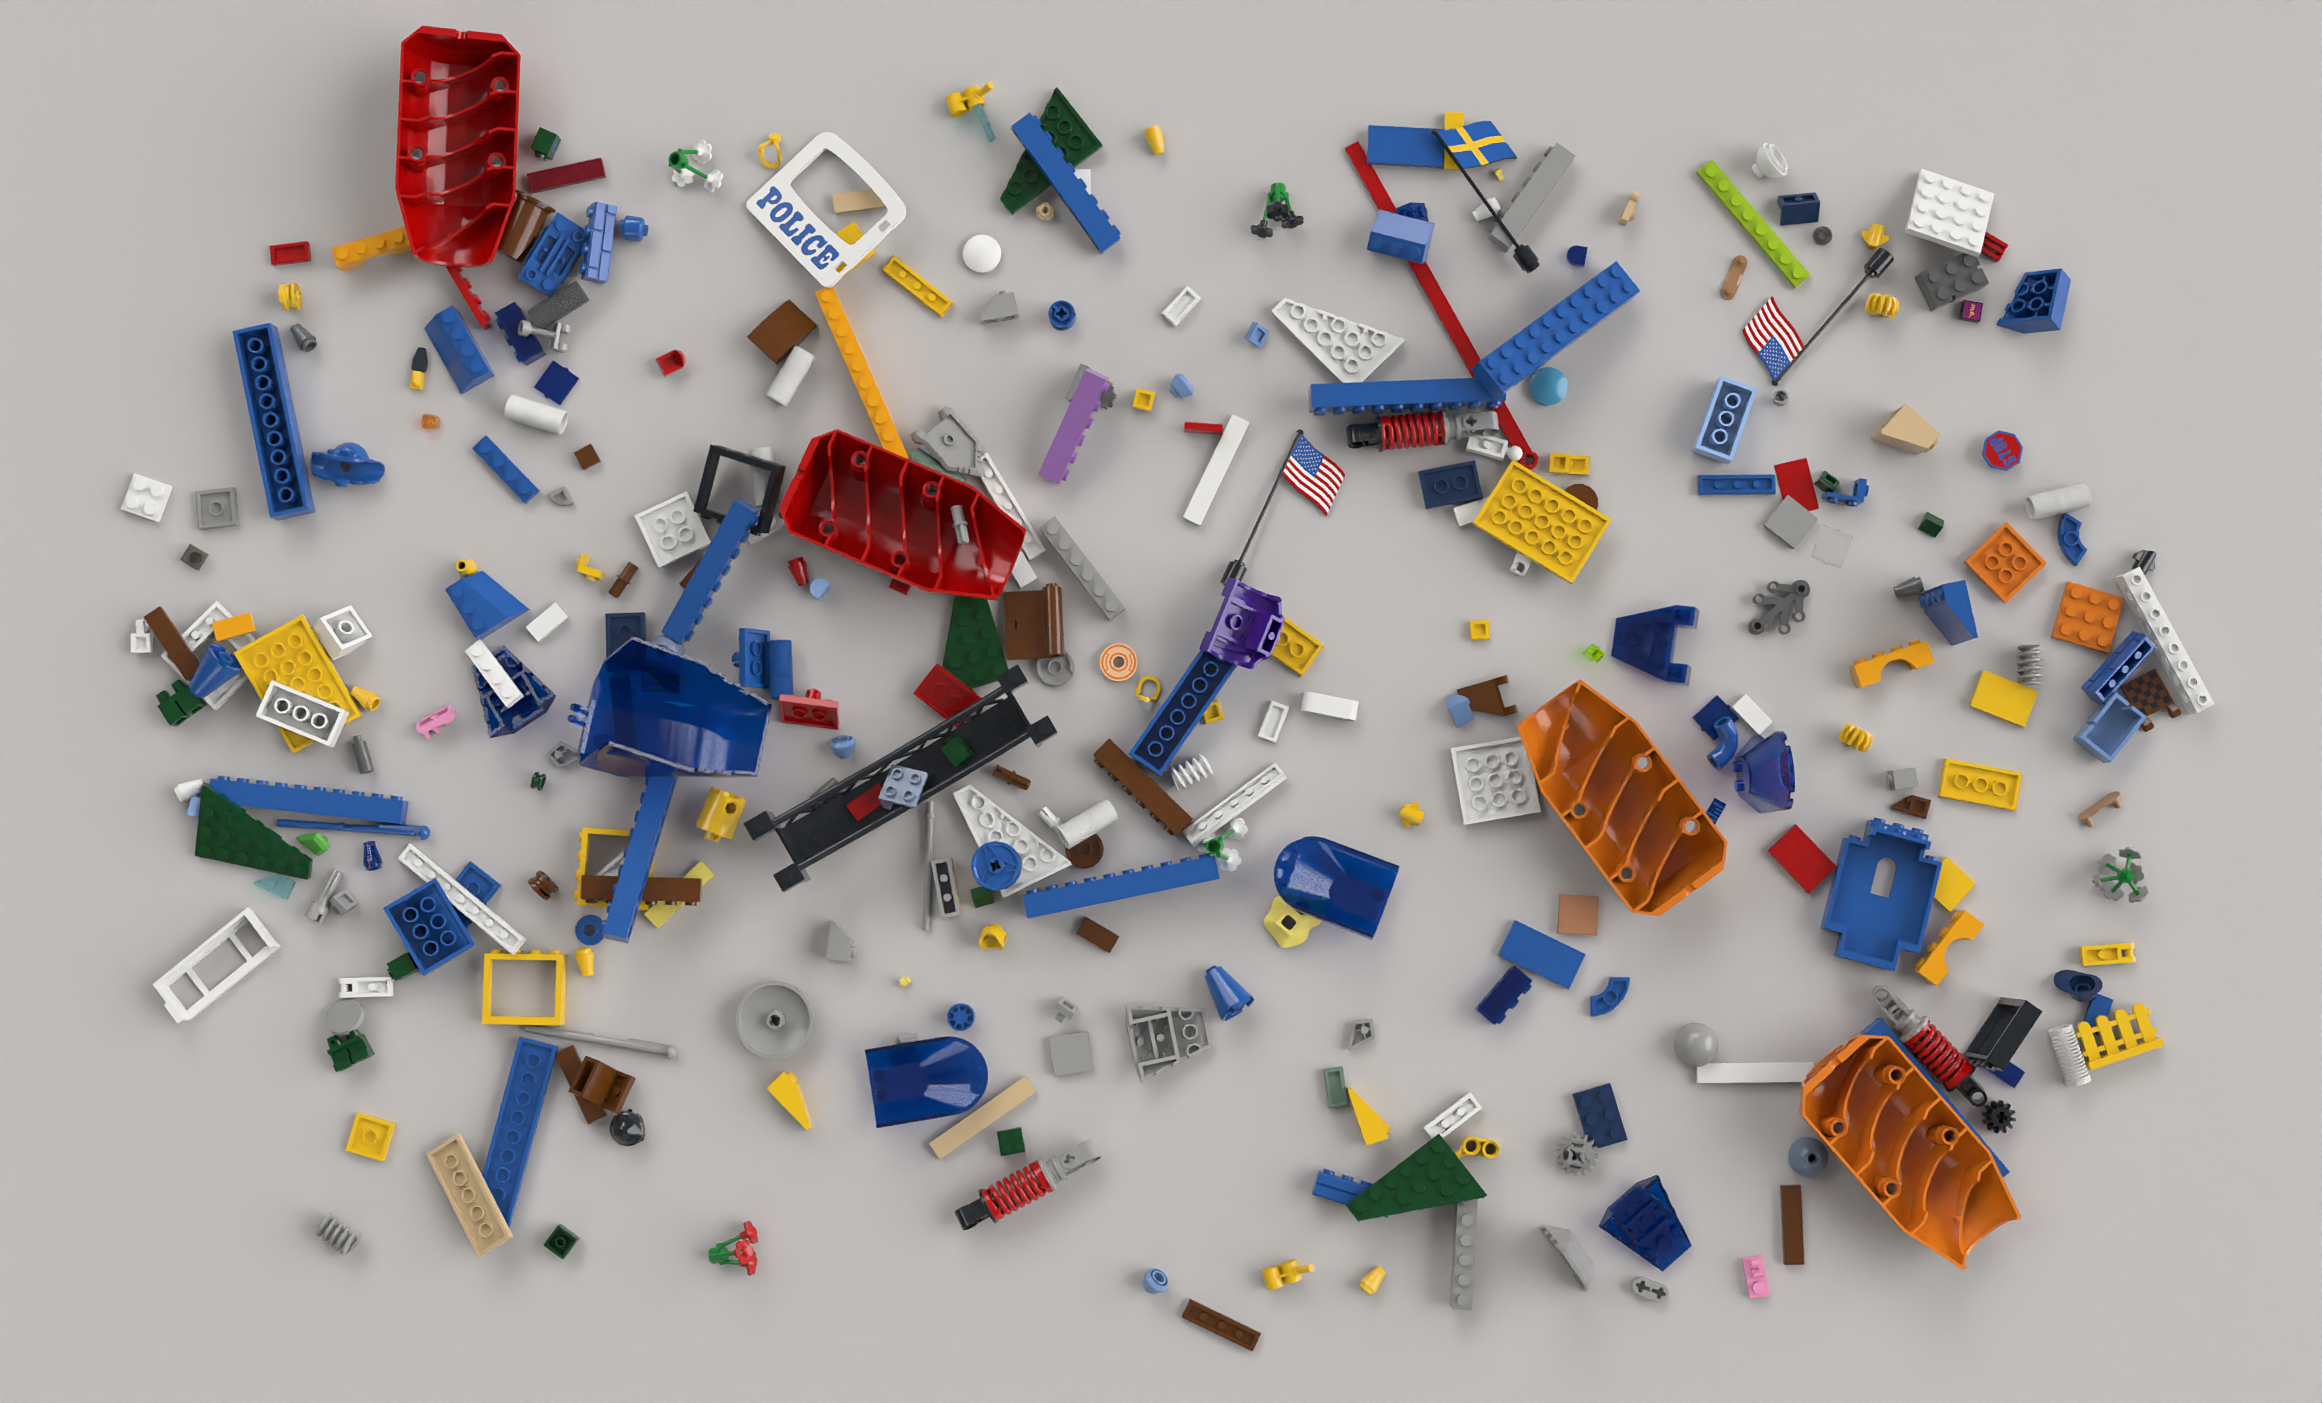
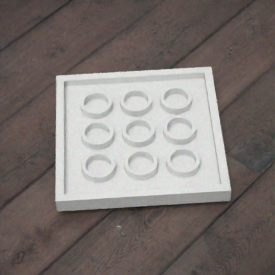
M1922 169L1918 176L1905 233L1978 257L1981 253L1994 193Z
M1521 737L1450 748L1463 825L1541 812L1534 772Z

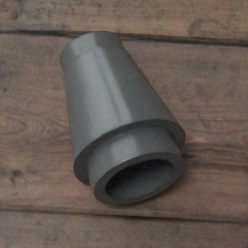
M295 324L291 327L290 331L300 350L310 352L317 346L316 338L300 324Z
M1912 577L1893 587L1897 598L1920 595L1921 592H1924V586L1920 577Z

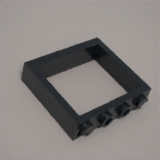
M710 444L693 512L699 513L700 517L711 520V517L715 518L719 524L725 518V514L707 509L720 456L771 471L757 525L755 524L749 529L750 534L760 536L761 533H769L786 466L727 447Z
M2001 997L1963 1055L1976 1068L2003 1071L2043 1011L2027 1000Z

